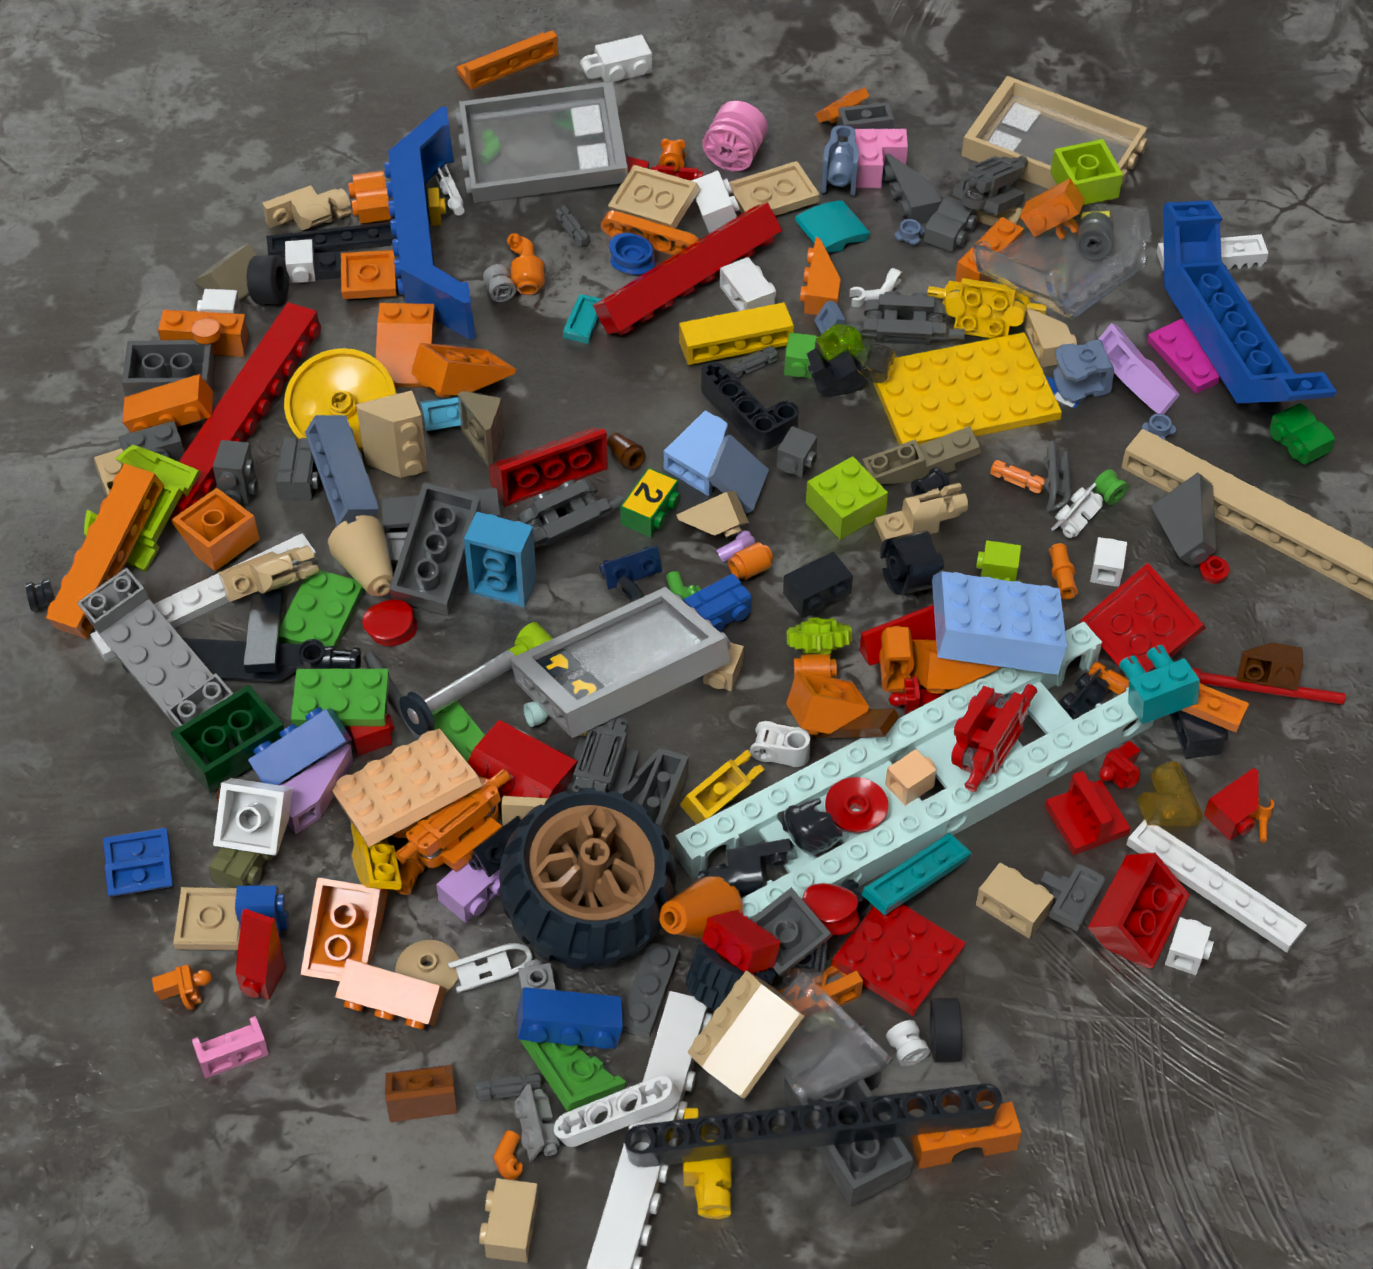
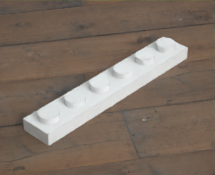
M1145 818L1128 838L1127 846L1139 854L1155 852L1179 881L1285 952L1290 950L1305 931L1307 926L1305 923L1149 819Z

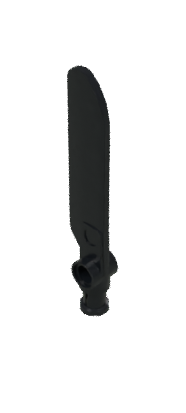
M182 638L213 675L216 673L221 679L278 682L296 672L297 669L361 668L360 648L340 650L336 649L335 646L323 645L317 639H308L302 644L279 643L275 672L245 673L246 641ZM122 664L124 670H125L127 673H130V672L125 668V666Z

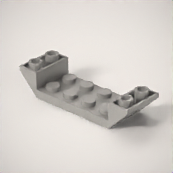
M125 568L77 602L101 639L177 728L233 694L216 673L213 675L154 606L149 600L144 587L128 568Z

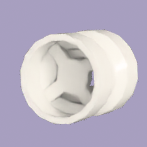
M914 1020L898 1023L886 1033V1038L889 1044L896 1048V1057L903 1067L921 1062L930 1053L926 1041L919 1037L920 1030Z

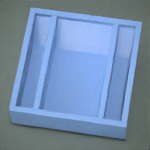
M941 571L933 575L932 586L938 658L1058 675L1067 649L1059 588L1025 584L1019 581L998 580L990 577L964 575L958 572Z

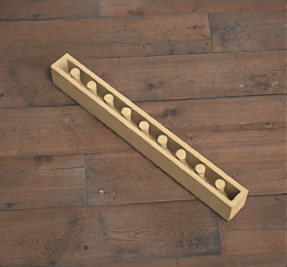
M1144 429L1138 433L1125 449L1121 468L1168 493L1197 472L1200 473L1213 485L1215 518L1373 600V548Z

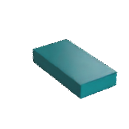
M579 294L563 330L564 339L586 344L590 343L600 320L592 305L602 300L601 298Z

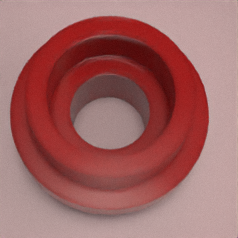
M1209 556L1206 561L1200 564L1201 576L1208 583L1218 584L1226 579L1229 574L1230 568L1228 563L1220 557Z

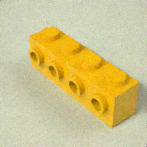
M785 302L681 322L679 323V343L687 365L761 351L769 346L774 348L786 346L789 332L794 333V324Z

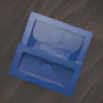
M167 828L103 838L108 897L173 887L171 852Z

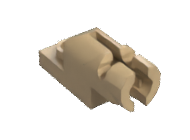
M310 185L262 203L265 221L269 228L295 220L301 230H305L322 223L332 222V216L340 219L352 213L350 208L347 207L351 205L350 200L342 188L317 195Z
M956 483L944 486L941 491L936 488L924 494L904 498L902 511L875 517L874 525L882 542L892 537L927 530L930 534L939 532L940 521L960 516L961 513L966 512L968 509L966 494L959 495L962 487L961 484Z
M306 545L280 554L272 551L218 572L227 600L231 602L257 591L263 594L295 583L299 579L308 578L319 573L318 565H313L311 561H306L315 557L310 546ZM293 560H297L300 562L306 561L304 563L294 566L292 563Z

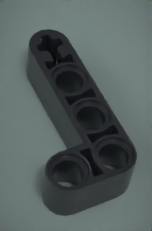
M708 362L703 365L701 369L702 394L754 448L758 450L771 449L782 443L792 426L798 428L799 408L794 402L781 401L766 409L724 365L719 362Z

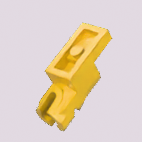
M684 1108V1119L698 1118V1108ZM705 1136L702 1138V1140H704V1141H706V1142H713V1141H715V1140H705ZM732 1157L684 1163L683 1186H694L699 1216L709 1219H724L731 1215V1193L729 1190L731 1189Z

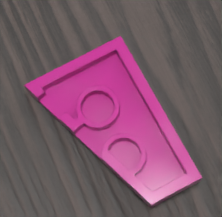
M1184 318L1148 334L1147 342L1195 394L1218 384L1220 378L1218 372Z

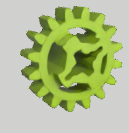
M809 618L808 621L801 622V625L789 627V630H787V645L795 647V649H802V652L806 654H830L832 650H837L838 647L842 648L844 645H850V642H852V627L850 625H843V623H837L834 618Z

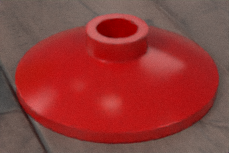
M851 777L838 781L829 789L825 798V810L831 814L835 825L849 832H866L876 828L884 821L888 813V799L884 790L875 782L865 778ZM852 809H859L860 811L856 812L852 811Z

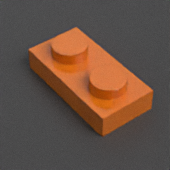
M865 87L851 91L818 111L815 115L819 123L827 120L830 123L838 121V108L863 105L861 101L868 98L869 94Z
M1199 684L1198 703L1181 711L1237 733L1249 703Z

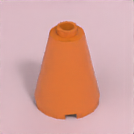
M702 878L661 907L659 913L661 926L670 934L702 940L708 917L737 909L739 913H743V902L738 890L724 880L726 879Z

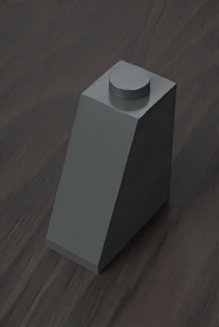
M1197 472L1151 505L1178 557L1191 567L1203 563L1209 555L1216 551L1213 485L1208 479Z

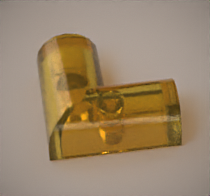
M1172 761L1156 767L1150 773V777L1157 792H1144L1136 799L1147 825L1198 826L1203 819L1202 810L1181 765L1178 762Z

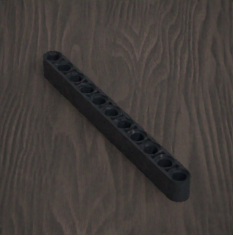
M983 1083L633 1126L627 1131L625 1146L628 1159L633 1165L637 1167H653L986 1127L995 1124L1000 1118L1002 1094L996 1086ZM982 1101L991 1102L994 1106L989 1109H984L980 1107L978 1103ZM948 1105H954L960 1110L955 1113H949L943 1108ZM914 1109H920L925 1114L921 1117H914L909 1112ZM885 1113L891 1118L887 1121H879L875 1116ZM850 1117L857 1122L849 1126L842 1124L840 1121L843 1118ZM814 1121L822 1126L819 1129L812 1130L807 1128L806 1124ZM775 1126H784L787 1128V1131L776 1134L771 1129ZM741 1130H750L753 1132V1134L747 1138H741L737 1136V1133ZM707 1134L718 1136V1139L713 1142L702 1140ZM673 1138H681L684 1140V1142L679 1146H671L668 1144V1142ZM646 1142L650 1144L649 1147H647L644 1150H636L633 1148L637 1143Z

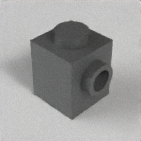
M792 426L777 449L776 468L803 477L807 468H812L816 462L818 436Z

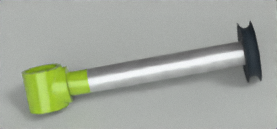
M537 622L529 623L519 632L515 640V646L429 697L422 699L421 696L412 691L407 696L400 697V710L410 728L420 736L427 731H434V714L512 668L511 658L554 638Z

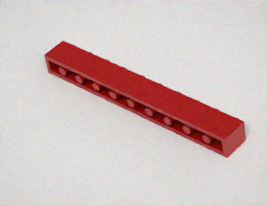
M287 302L213 410L212 417L207 419L179 460L180 463L201 472L188 496L181 495L169 520H172L217 487L213 464L220 441L245 442L249 435L254 434L257 423L262 416L268 413L271 402L275 396L280 395L283 384L288 377L294 374L296 365L301 358L306 356L312 341L318 338L321 324L318 320L317 311Z

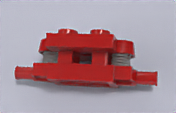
M1027 684L1021 694L1014 692L1009 701L1004 699V694L997 693L995 689L983 685L978 695L971 698L964 717L957 720L954 727V736H956L957 742L951 753L952 764L960 767L961 770L971 773L964 784L968 791L976 792L981 782L986 783L992 773L996 774L1024 730L1023 722L1028 715L1030 703L1038 692L1034 685Z

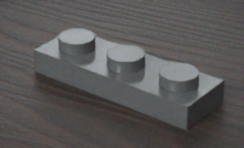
M651 941L647 943L622 1012V1032L650 1039L679 958V949Z

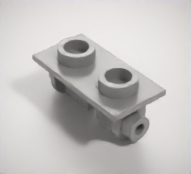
M527 1084L516 1099L514 1109L515 1115L520 1119L522 1145L527 1149L529 1162H533L539 1152H544L545 1156L555 1155L560 1144L558 1137L554 1133V1124L542 1123V1121H551L553 1118L548 1095L544 1094L542 1089L532 1091L531 1085Z

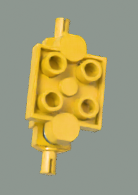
M962 278L961 282L948 281L945 289L929 286L927 292L928 296L943 299L946 313L949 316L956 317L954 329H965V334L992 339L1008 336L1010 326H1019L1025 322L1026 310L1033 309L1045 314L1047 304L1031 303L1030 293L1016 291V286Z

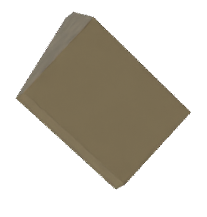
M249 243L234 249L196 278L195 283L203 289L237 290L239 303H241L250 296L247 287V267L250 260L257 256Z
M462 391L458 393L461 431L489 467L490 464L495 462L504 437L502 399Z

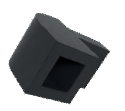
M816 348L807 353L810 362L808 366L809 372L813 376L818 392L824 396L835 397L850 394L869 382L861 361L848 349L830 361Z

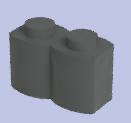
M947 196L940 204L937 212L929 219L925 227L924 242L954 252L958 246H963L969 230L973 231L978 221V216L975 215L976 210L964 206L962 201Z

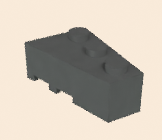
M658 748L635 773V778L627 787H622L618 792L623 794L625 799L635 805L639 803L649 811L654 824H659L665 833L688 779L689 756Z

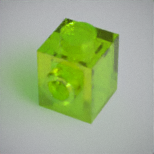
M834 324L816 339L823 355L829 361L847 349L855 357L865 350L861 341L862 336L854 326Z

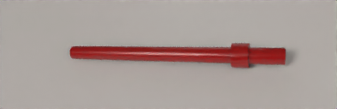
M1192 668L1200 679V684L1340 705L1345 703L1346 694L1341 692L1298 686L1297 690L1237 681L1236 677L1201 672V669Z

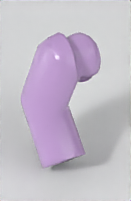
M743 530L739 532L736 536L737 540L717 549L722 562L732 558L733 553L755 543V539L749 531Z

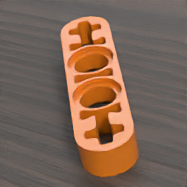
M613 210L606 213L601 222L602 230L611 237L620 233L637 234L649 240L654 250L671 255L679 253L699 240L691 233ZM633 228L641 230L644 235L637 233ZM658 235L665 237L668 242L661 240Z

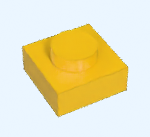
M428 188L431 226L442 225L441 214H446L445 198H439L438 188Z

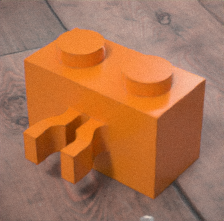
M1070 178L1026 201L1020 217L1034 237L1055 227L1056 234L1061 240L1066 236V231L1062 225L1069 227L1072 233L1078 231L1079 225L1072 218L1080 214L1085 199Z

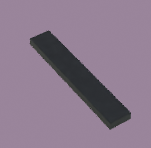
M390 222L269 235L266 238L268 255H280L282 258H285V241L312 239L314 253L393 246L392 240L397 239V236L392 237Z

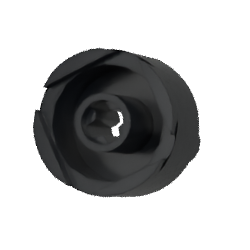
M927 530L892 537L884 540L882 543L880 557L881 559L886 558L887 568H883L882 571L888 587L894 594L901 593L900 595H907L933 588V575L939 573V570L944 568V560L939 552L936 553L931 535Z

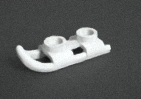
M509 943L449 962V969L456 968L461 986L456 987L457 994L518 974V968H523L526 962L532 960V952L523 944ZM518 949L524 951L527 957L525 962L511 969L506 950ZM487 957L488 963L476 966L475 960ZM491 971L492 976L480 979V974Z

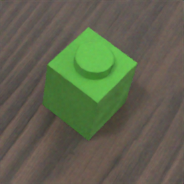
M789 332L784 375L804 378L812 377L808 369L810 362L807 353L816 348V335Z

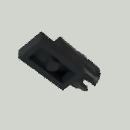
M787 838L727 849L729 866L723 863L710 869L699 871L698 880L705 877H721L726 879L724 881L730 886H734L740 896L749 895L767 885L766 864L782 866L788 864V860L796 859L795 846Z

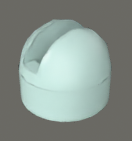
M535 701L524 705L525 719L530 727L546 722L548 714Z

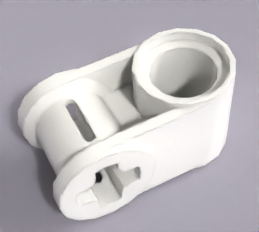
M763 721L757 724L755 730L757 738L749 751L753 758L762 762H773L792 767H801L808 763L810 759V735L805 729L779 725L770 721Z

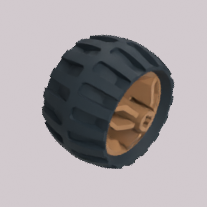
M580 788L577 792L569 794L567 791L558 793L548 798L544 805H538L530 810L510 836L500 865L499 883L502 905L507 917L512 921V927L518 937L525 944L528 945L530 943L534 946L536 954L549 962L553 959L566 964V968L578 970L582 966H594L595 969L613 966L620 958L627 960L640 952L662 928L659 920L660 909L674 897L676 887V866L674 857L670 852L669 840L659 824H654L649 811L639 803L635 805L625 799V796L612 790L611 793L595 791V788ZM573 852H579L578 859ZM597 899H599L603 907H597Z

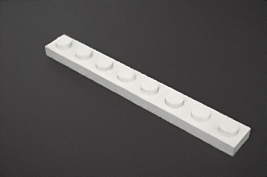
M302 533L241 563L272 551L280 554L306 545L310 546L315 556L306 561L313 562L317 560V555ZM293 560L292 563L294 566L304 563L306 561L300 562L297 560ZM215 574L154 603V606L171 626L176 628L230 601L227 600L219 574ZM97 631L90 634L92 642L104 661L116 657Z

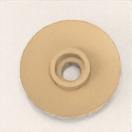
M422 940L408 946L400 954L395 972L447 988L446 993H448L459 980L456 968L449 969L448 963L458 960L459 957L453 948L441 941ZM424 962H433L432 965L427 967L422 965Z

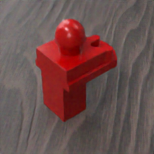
M912 676V678L904 679L903 693H892L888 701L894 707L904 705L906 715L941 697V694L928 692L926 688L919 689L917 676Z
M1130 740L1119 748H1114L1106 754L1099 771L1100 779L1103 781L1112 780L1119 789L1124 787L1132 788L1137 785L1140 780L1139 768L1133 763L1136 762L1141 750Z

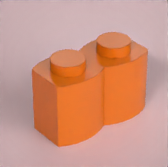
M384 171L353 174V182L348 183L350 199L356 198V200L351 201L353 217L359 216L360 224L391 220Z
M893 626L886 628L881 636L882 649L879 653L881 683L884 692H903L904 679L911 678V672L914 668L912 636L908 627Z

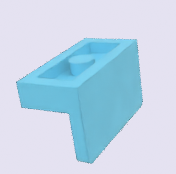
M458 395L451 396V398L420 401L426 431L461 425Z

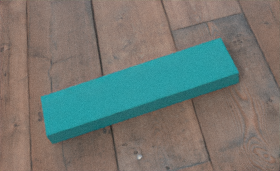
M948 833L864 887L862 895L885 916L968 861L972 852L952 834Z

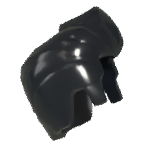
M820 798L806 801L800 805H791L785 811L777 814V819L781 823L783 830L789 834L796 846L808 855H817L826 851L843 836L841 830L835 825L830 813L814 811V807L821 804Z

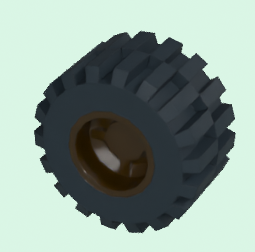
M700 941L686 976L685 984L688 987L689 993L695 996L694 998L710 1009L716 1010L721 1006L736 981L741 978L744 972ZM768 968V970L764 969L758 973L755 972L754 975L772 985L776 971L773 968Z

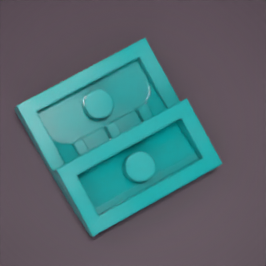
M843 200L815 206L798 214L795 218V221L814 244L816 237L821 239L827 252L843 251L846 243L867 241L870 235L868 229Z

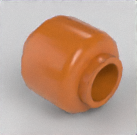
M533 253L521 254L510 265V279L514 282L519 293L532 295L544 287L545 264L542 259Z

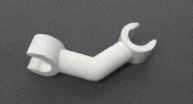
M891 268L881 289L865 291L861 287L851 288L850 297L858 296V298H852L851 306L861 307L865 301L878 300L879 294L892 291L894 287L897 288L901 283L899 276L902 271Z

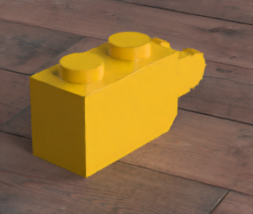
M748 750L743 752L734 761L732 759L727 761L686 795L680 803L682 809L696 825L718 814L743 793L752 781L765 770L761 765H758L745 776L739 769V766L744 765L752 756Z

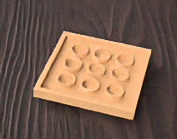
M438 728L435 731L425 732L418 740L408 745L397 747L390 755L380 760L369 762L360 771L341 777L336 782L332 792L367 846L370 847L480 788L482 784L478 775L441 729Z

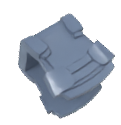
M1093 340L1084 345H1075L1074 343L1061 344L1056 349L1055 354L1058 365L1057 369L1053 371V379L1056 389L1065 401L1068 400L1071 403L1085 400L1087 395L1096 397L1106 395L1111 391L1114 368L1108 358L1102 340Z

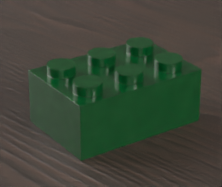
M247 685L173 730L171 736L178 756L207 791L211 793L221 787L222 782L235 778L250 769L252 766L248 759L256 755L253 750L266 741H270L273 744L281 738L279 733L284 730V725L254 689Z

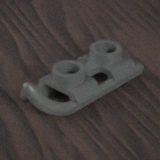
M1055 441L1049 442L1047 456L1043 459L1044 465L1048 470V478L1045 479L1044 484L1050 493L1046 508L1047 512L1060 509L1067 504L1071 496L1069 452H1063L1062 458L1057 456ZM1059 473L1064 475L1063 480L1059 478ZM1057 493L1064 496L1058 504H1055Z

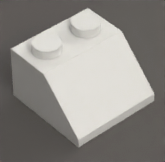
M234 778L222 782L213 846L276 856L289 820L293 788Z

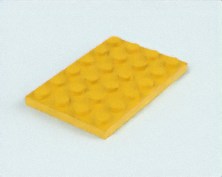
M1025 332L871 362L868 366L869 374L899 445L915 439L918 445L969 426L976 437L1061 419L1062 411Z

